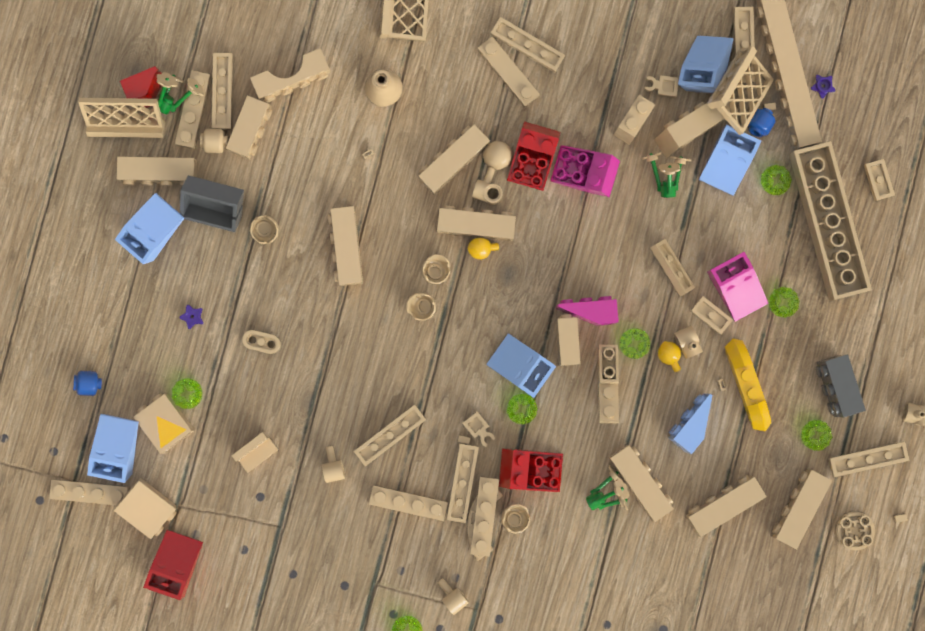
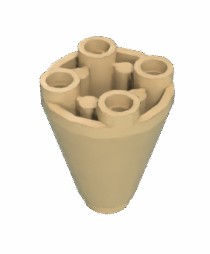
M389 69L374 71L365 82L367 98L378 107L393 105L402 95L403 86L401 79L395 72Z

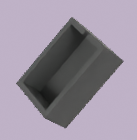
M188 175L181 188L180 214L185 217V220L236 232L242 219L244 190Z
M848 354L837 355L816 362V372L818 377L822 378L823 385L821 387L823 394L828 397L829 403H827L830 414H833L834 417L844 418L866 411Z

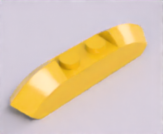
M733 338L725 346V352L747 416L754 430L766 431L771 424V418L752 360L744 342Z

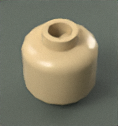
M205 129L204 133L200 134V148H203L206 153H223L229 141L228 136H225L222 129Z

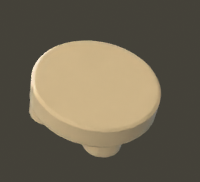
M851 511L843 514L837 520L835 535L843 547L855 551L862 550L873 543L875 528L869 516L861 512Z

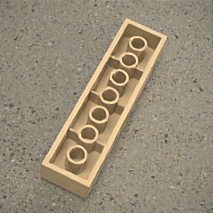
M832 142L793 151L789 154L828 300L833 301L871 291V284Z

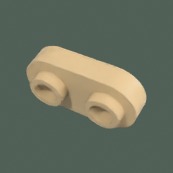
M249 330L242 338L244 346L248 349L275 354L281 348V341L275 335ZM252 336L256 337V342L253 344L250 342ZM270 341H274L275 346L273 348H270L268 346V343Z

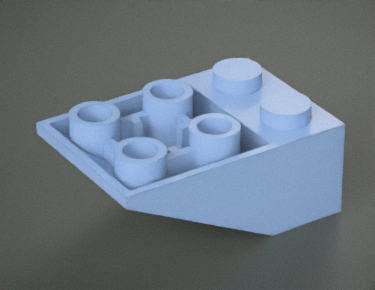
M697 36L682 65L678 85L686 91L714 93L727 71L733 38Z
M726 124L722 128L699 180L734 196L757 152L761 140L746 133L739 135L733 127Z
M155 193L124 225L115 240L142 264H146L155 260L185 217Z
M509 333L486 364L533 398L556 368L553 363Z
M699 394L693 401V404H695L693 408L687 409L681 416L683 420L680 424H675L669 431L671 435L668 438L686 453L692 454L704 440L713 396L711 394Z
M100 414L89 456L88 476L125 483L131 477L139 421Z

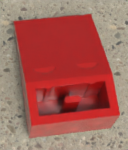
M524 121L507 181L544 191L561 132Z
M502 448L499 487L515 490L560 492L563 454Z
M166 530L143 588L177 600L183 599L203 542Z

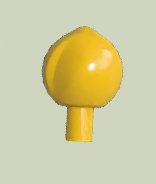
M479 237L470 241L467 250L474 259L482 260L487 258L491 251L499 250V244L490 243L489 240Z
M664 341L658 349L659 360L666 365H671L673 371L678 372L681 370L678 363L681 357V350L676 343Z

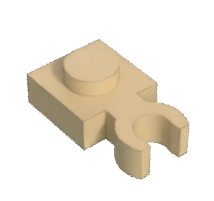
M660 75L658 81L654 77H646L645 81H650L652 87H645L644 91L652 92L657 90V96L677 97L679 78Z
M478 411L462 423L474 438L478 435L481 437L480 440L483 446H487L484 441L486 436H490L492 440H495L494 435L485 430L489 425Z

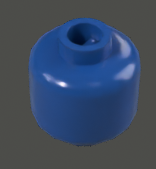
M768 108L757 109L748 124V131L756 137L767 136L776 122L775 117L772 115L773 112Z
M81 370L77 375H74L73 390L78 395L95 396L97 389L101 390L102 378H98L96 371Z

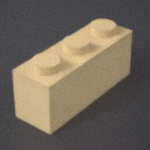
M247 95L226 146L229 152L249 160L251 155H255L258 148L256 145L258 138L261 139L265 128H263L265 121H269L272 114L268 103Z

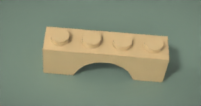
M321 48L303 55L302 66L292 77L278 78L267 70L250 79L260 101L268 103L275 100V96L280 94L287 95L292 93L294 88L299 86L304 88L310 85V82L315 79L323 80L327 78L331 71Z

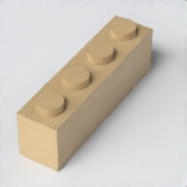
M475 124L472 127L467 126L461 132L462 136L458 140L454 138L447 145L448 149L444 153L440 151L433 158L434 162L430 166L426 164L419 171V179L434 195L490 143V140Z
M117 157V180L123 182L122 185L133 186L134 182H140L143 186H153V183H161V186H172V183H180V186H183L188 175L197 177L198 161L195 158Z
M445 205L444 208L439 209L437 233L513 241L516 216H512L511 212H501V215L493 214L492 210H482V213L474 212L473 208L455 210L454 206Z
M354 206L332 208L331 214H328L329 225L333 226L330 240L331 244H335V252H332L333 263H337V271H334L335 282H339L340 286L363 284Z
M627 444L608 458L652 521L656 522L674 509L671 505L674 502L668 494L664 495L660 490L662 488L661 483L657 478L653 479L649 474L651 469L646 462L641 463L638 458L640 454L637 449Z
M811 469L801 473L799 477L800 484L791 492V501L789 505H785L781 512L782 518L779 523L777 522L772 530V533H774L773 538L796 550L832 483V480Z
M745 475L738 480V484L735 486L729 485L722 489V494L717 497L713 495L705 500L706 503L700 507L696 505L688 510L689 514L686 517L699 537L704 536L767 497L755 477Z

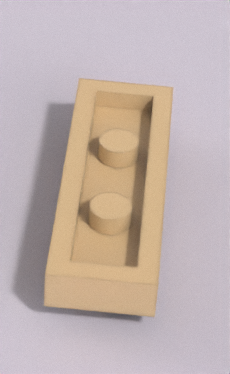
M666 239L651 247L655 258L659 261L664 273L668 276L680 297L695 288Z

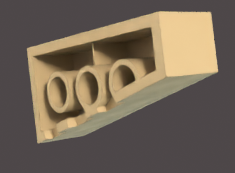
M701 102L694 107L695 111L692 113L686 111L679 116V121L675 122L672 120L664 126L665 130L654 139L666 159L678 149H682L692 142L694 138H699L709 131L708 129H712L726 119L718 109H711L707 103ZM727 102L725 108L731 113L730 103Z

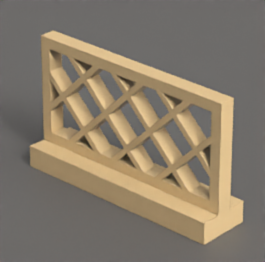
M382 0L379 38H397L425 42L428 0H424V6L421 3L423 0H415L416 3L411 8H408L402 0H398L395 3L394 0ZM398 3L406 10L400 17L394 12V7ZM417 5L423 10V15L419 19L411 12ZM407 13L415 21L409 27L401 20ZM397 22L405 29L400 34L392 33L393 25ZM418 24L422 29V36L414 35L409 29Z
M754 46L738 50L707 103L711 109L717 108L739 135L743 134L774 81L772 76L755 57L757 50ZM750 63L754 66V72L750 71ZM743 75L746 77V85L742 83ZM751 75H755L756 85H752ZM760 75H762L766 80L764 85L761 84ZM736 88L738 90L739 99H735L734 90ZM743 88H747L748 99H744ZM753 88H756L757 91L756 99L753 96ZM727 102L730 103L731 113L725 108ZM735 102H739L740 112L736 113ZM745 102H749V112H746ZM740 115L742 123L741 125H739L737 121V116Z
M79 98L78 103L87 126V137H164L166 122L161 116L157 99ZM86 105H92V106H94L95 108H94V109H91V108L87 107ZM105 105H111V106H113V107H115V108L110 109V108L106 107ZM125 105H130L134 108L131 110L125 107ZM144 106H153V109L149 110ZM99 110H102L103 112H105V113H107V114H106V115H102V114H100L98 111H99ZM120 110L126 114L123 116L117 113V111ZM139 110L145 113V115L141 116L136 112Z

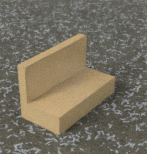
M262 432L234 453L232 457L236 462L239 461L246 472L249 473L279 449L266 432Z

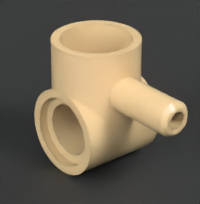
M488 168L484 181L477 180L472 194V198L484 201L489 205L498 204L503 194L499 185L491 184L495 173L494 168ZM490 190H495L498 193V197L490 199L487 193Z
M692 325L673 333L685 359L703 352L697 333Z
M907 402L902 410V421L925 427V406Z
M333 446L326 447L329 463L322 464L325 482L329 483L345 479V467L342 460L336 461Z
M444 578L438 581V585L447 595L442 601L448 610L455 615L469 601L458 587L452 589Z

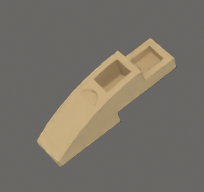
M599 345L598 347L599 423H619L618 345Z

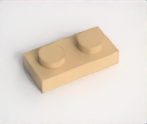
M884 159L865 164L864 168L874 201L895 196Z
M704 296L698 300L690 311L719 335H722L733 321L732 318Z

